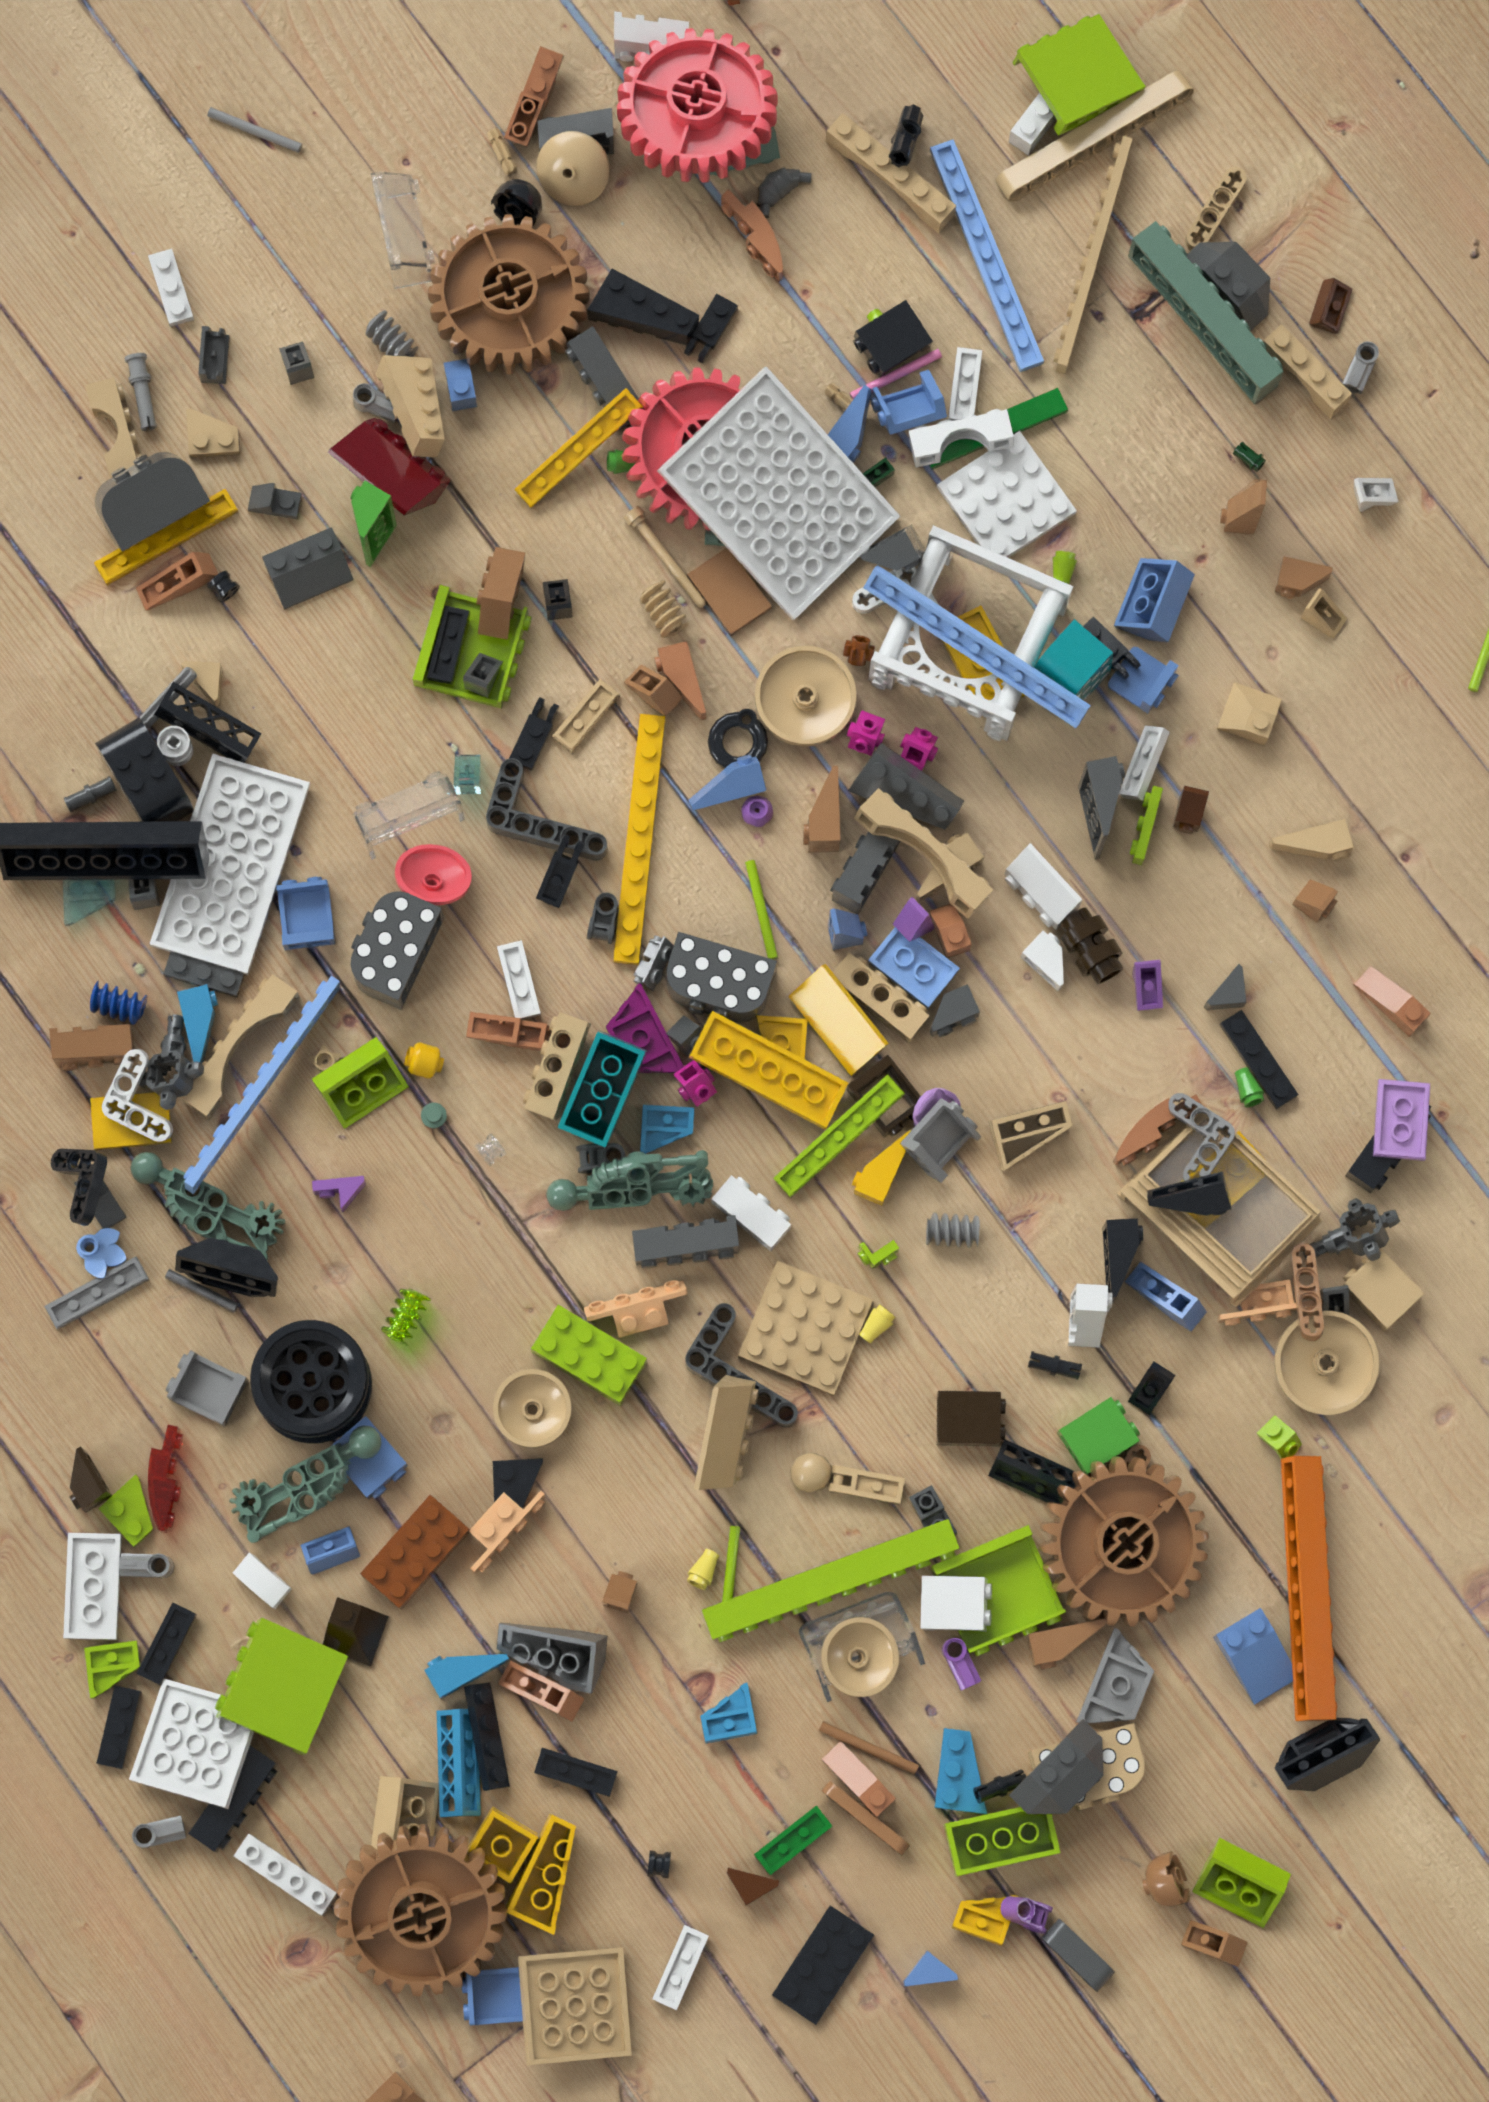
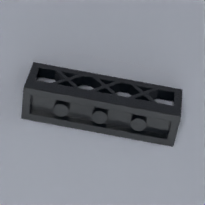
M175 682L171 684L154 713L155 716L172 726L183 728L189 736L223 756L243 763L249 757L262 734ZM173 691L183 696L185 704L177 706L169 701ZM198 706L204 708L207 717L199 719L194 716L192 708ZM220 719L226 721L230 730L223 732L218 730L214 721ZM245 732L253 737L247 747L238 741L236 734Z
M1008 1440L1003 1441L988 1474L989 1477L1046 1503L1062 1504L1064 1500L1057 1491L1059 1485H1065L1073 1489L1076 1487L1072 1477L1074 1470ZM1005 1450L1016 1454L1017 1458L1013 1459L1005 1455ZM1030 1463L1038 1464L1041 1469L1031 1467ZM1058 1473L1065 1478V1480H1059L1055 1478L1053 1474Z

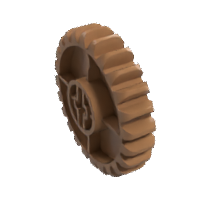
M505 215L502 225H496L492 217H487L484 219L485 229L479 230L472 223L467 225V239L454 235L450 238L452 251L446 249L438 253L440 266L431 269L430 277L433 285L428 288V299L433 304L430 308L431 319L439 323L437 328L439 337L442 340L451 339L450 349L452 353L457 355L466 350L467 364L474 366L481 359H484L487 372L492 373L499 363L503 364L506 374H513L515 365L521 363L526 372H531L534 367V359L538 358L544 365L552 363L551 350L553 349L557 353L564 354L565 350H567L566 338L573 339L580 335L578 323L584 322L587 319V308L584 304L590 299L589 288L584 285L587 281V271L584 267L579 266L580 256L576 249L567 250V238L563 234L556 235L551 239L550 225L544 223L537 230H534L531 217L525 216L520 225H514L512 215Z
M1116 1456L1111 1458L1108 1471L1102 1462L1093 1461L1090 1466L1091 1477L1081 1471H1074L1072 1477L1076 1487L1073 1489L1065 1485H1059L1057 1491L1064 1501L1062 1504L1048 1502L1046 1505V1509L1055 1516L1054 1521H1046L1040 1524L1042 1531L1051 1534V1540L1039 1544V1550L1053 1555V1558L1043 1565V1570L1049 1574H1060L1052 1584L1053 1590L1058 1593L1070 1590L1066 1598V1605L1070 1608H1078L1084 1604L1083 1615L1090 1620H1094L1102 1612V1619L1106 1618V1625L1114 1626L1121 1615L1125 1625L1135 1627L1139 1620L1140 1612L1145 1620L1153 1623L1157 1620L1158 1616L1157 1606L1169 1613L1174 1612L1176 1608L1172 1596L1175 1594L1188 1599L1191 1593L1184 1584L1186 1579L1200 1581L1202 1574L1193 1567L1194 1562L1206 1561L1208 1558L1207 1553L1196 1549L1197 1543L1204 1542L1209 1538L1208 1532L1195 1529V1524L1201 1522L1205 1518V1514L1200 1510L1188 1509L1196 1498L1195 1494L1191 1491L1177 1493L1181 1487V1478L1171 1475L1164 1479L1165 1468L1160 1464H1153L1146 1471L1145 1461L1135 1457L1127 1468L1125 1461L1121 1457ZM1131 1517L1122 1526L1113 1524L1119 1518ZM1107 1530V1533H1106V1535H1105V1537L1107 1538V1540L1103 1543L1104 1534H1105V1531ZM1121 1534L1128 1536L1126 1542L1129 1544L1127 1549L1118 1547L1122 1543L1118 1539ZM1125 1557L1135 1560L1128 1565L1117 1566Z
M420 1824L417 1836H411L406 1826L398 1827L397 1840L393 1841L385 1832L378 1835L377 1849L365 1844L360 1848V1861L350 1860L347 1863L346 1875L348 1878L341 1879L337 1886V1894L341 1898L337 1899L334 1904V1914L340 1918L336 1924L335 1931L338 1937L346 1939L343 1947L344 1954L348 1957L359 1955L356 1963V1970L358 1972L364 1973L371 1968L374 1969L372 1983L375 1985L383 1984L388 1978L392 1980L391 1988L393 1993L399 1994L405 1984L411 1985L413 1996L421 1997L424 1985H430L432 1992L435 1995L443 1994L444 1981L448 1980L453 1987L459 1988L463 1986V1971L470 1976L476 1977L481 1973L480 1959L490 1961L495 1956L493 1943L500 1942L503 1939L504 1929L500 1923L507 1918V1907L501 1903L505 1897V1887L503 1884L495 1882L498 1876V1869L494 1864L483 1866L485 1851L482 1848H476L469 1853L467 1852L468 1837L461 1835L454 1842H450L449 1829L445 1827L438 1831L436 1837L430 1836L427 1824Z

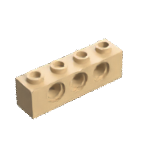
M849 952L834 970V975L860 1006L910 1044L928 1022L930 1016L927 1014L928 1009L918 1001L914 1004L907 998L908 994L901 987L896 985L894 988L886 982L888 978L879 970L872 971L867 967L868 962L858 954L853 956ZM858 975H863L868 979V983L864 986H859L854 982V978ZM877 991H884L888 995V999L883 1002L877 1001L874 998V994ZM904 1007L907 1009L908 1015L900 1018L895 1015L894 1009Z
M559 1012L558 1017L554 1016L549 1026V1030L552 1033L549 1041L545 1040L542 1045L540 1055H543L541 1064H536L531 1079H534L532 1089H527L524 1095L523 1103L526 1104L524 1109L557 1120L591 1023ZM568 1034L571 1039L569 1046L560 1048L558 1045L559 1037ZM556 1058L560 1059L562 1063L561 1069L558 1072H551L549 1069L550 1062ZM545 1083H551L553 1086L552 1094L543 1097L540 1092L541 1086Z

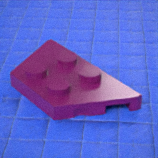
M641 983L637 984L616 1015L606 1025V1030L609 1035L647 1050L639 1073H676L684 1066Z

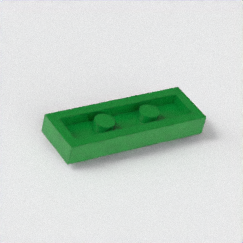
M816 1805L756 1852L754 1856L767 1873L772 1875L833 1826Z

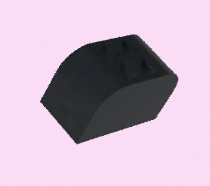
M139 717L95 743L100 755L141 822L179 821L193 813L194 809L186 792Z

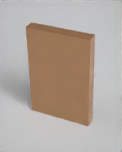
M727 548L687 574L688 579L705 599L707 605L730 636L772 609L771 604L745 568Z

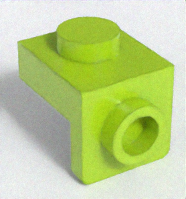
M892 1240L872 1254L866 1244L862 1242L859 1244L860 1252L857 1254L865 1266L870 1264L872 1269H874L881 1263L886 1266L897 1258L896 1253L899 1251V1247Z
M1275 1415L1257 1432L1259 1438L1276 1451L1280 1459L1294 1456L1302 1445L1296 1432Z

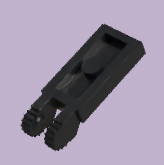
M716 293L693 332L684 354L690 356L697 343L700 342L705 346L699 353L698 361L704 363L711 350H714L736 313L738 305Z
M1094 616L1083 626L1113 652L1111 669L1122 679L1126 680L1129 677L1128 671L1119 664L1123 658L1135 669L1141 666L1128 649Z
M541 697L537 700L532 714H529L509 757L519 760L522 767L531 771L553 728L552 723L559 710V705L553 704L546 721L538 718L545 704V699Z
M564 834L558 850L555 851L536 896V899L560 908L584 846V842L579 840L574 848L572 858L564 855L563 852L570 841V836Z

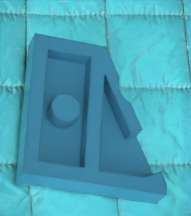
M643 1105L640 1152L646 1154L693 1134L694 1108Z
M748 1683L742 1684L737 1691L729 1697L726 1696L717 1706L700 1716L705 1744L757 1734Z

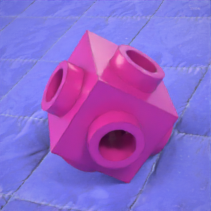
M861 710L857 722H851L847 736L850 737L848 748L872 756L875 747L878 748L880 743L883 742L885 734L881 732L885 719Z
M915 727L911 735L906 733L900 747L903 748L901 757L922 771L927 761L933 762L939 748L935 747L938 737L932 735L926 729Z
M694 1060L673 1074L680 1085V1088L677 1089L679 1094L686 1102L691 1100L696 1107L717 1093L712 1084L715 1081L712 1074L707 1068L703 1070Z

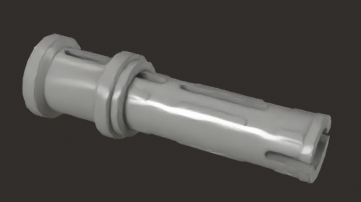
M134 353L125 357V362L128 363L130 371L128 380L134 386L141 430L147 431L148 425L149 430L157 428V425L155 423L148 385L151 375L147 373L145 363L147 354Z

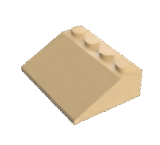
M725 1375L714 1386L694 1489L733 1487L737 1480L741 1481L744 1466L740 1465L741 1456H746L749 1440H745L746 1431L751 1430L754 1415L750 1414L752 1404L756 1405L759 1390L755 1389L756 1381Z

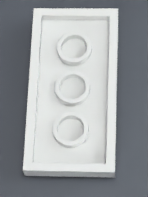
M68 1533L64 1639L117 1640L121 1534Z

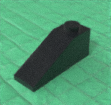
M1223 1171L1147 1190L1149 1206L1205 1216L1211 1214L1222 1215L1227 1210L1232 1209L1231 1198Z

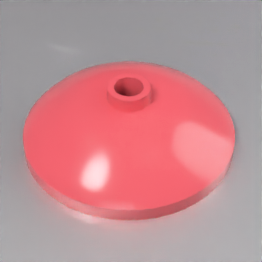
M426 844L413 847L399 857L395 867V880L402 892L409 893L434 905H446L462 898L469 890L472 879L471 869L467 861L456 851L440 845Z

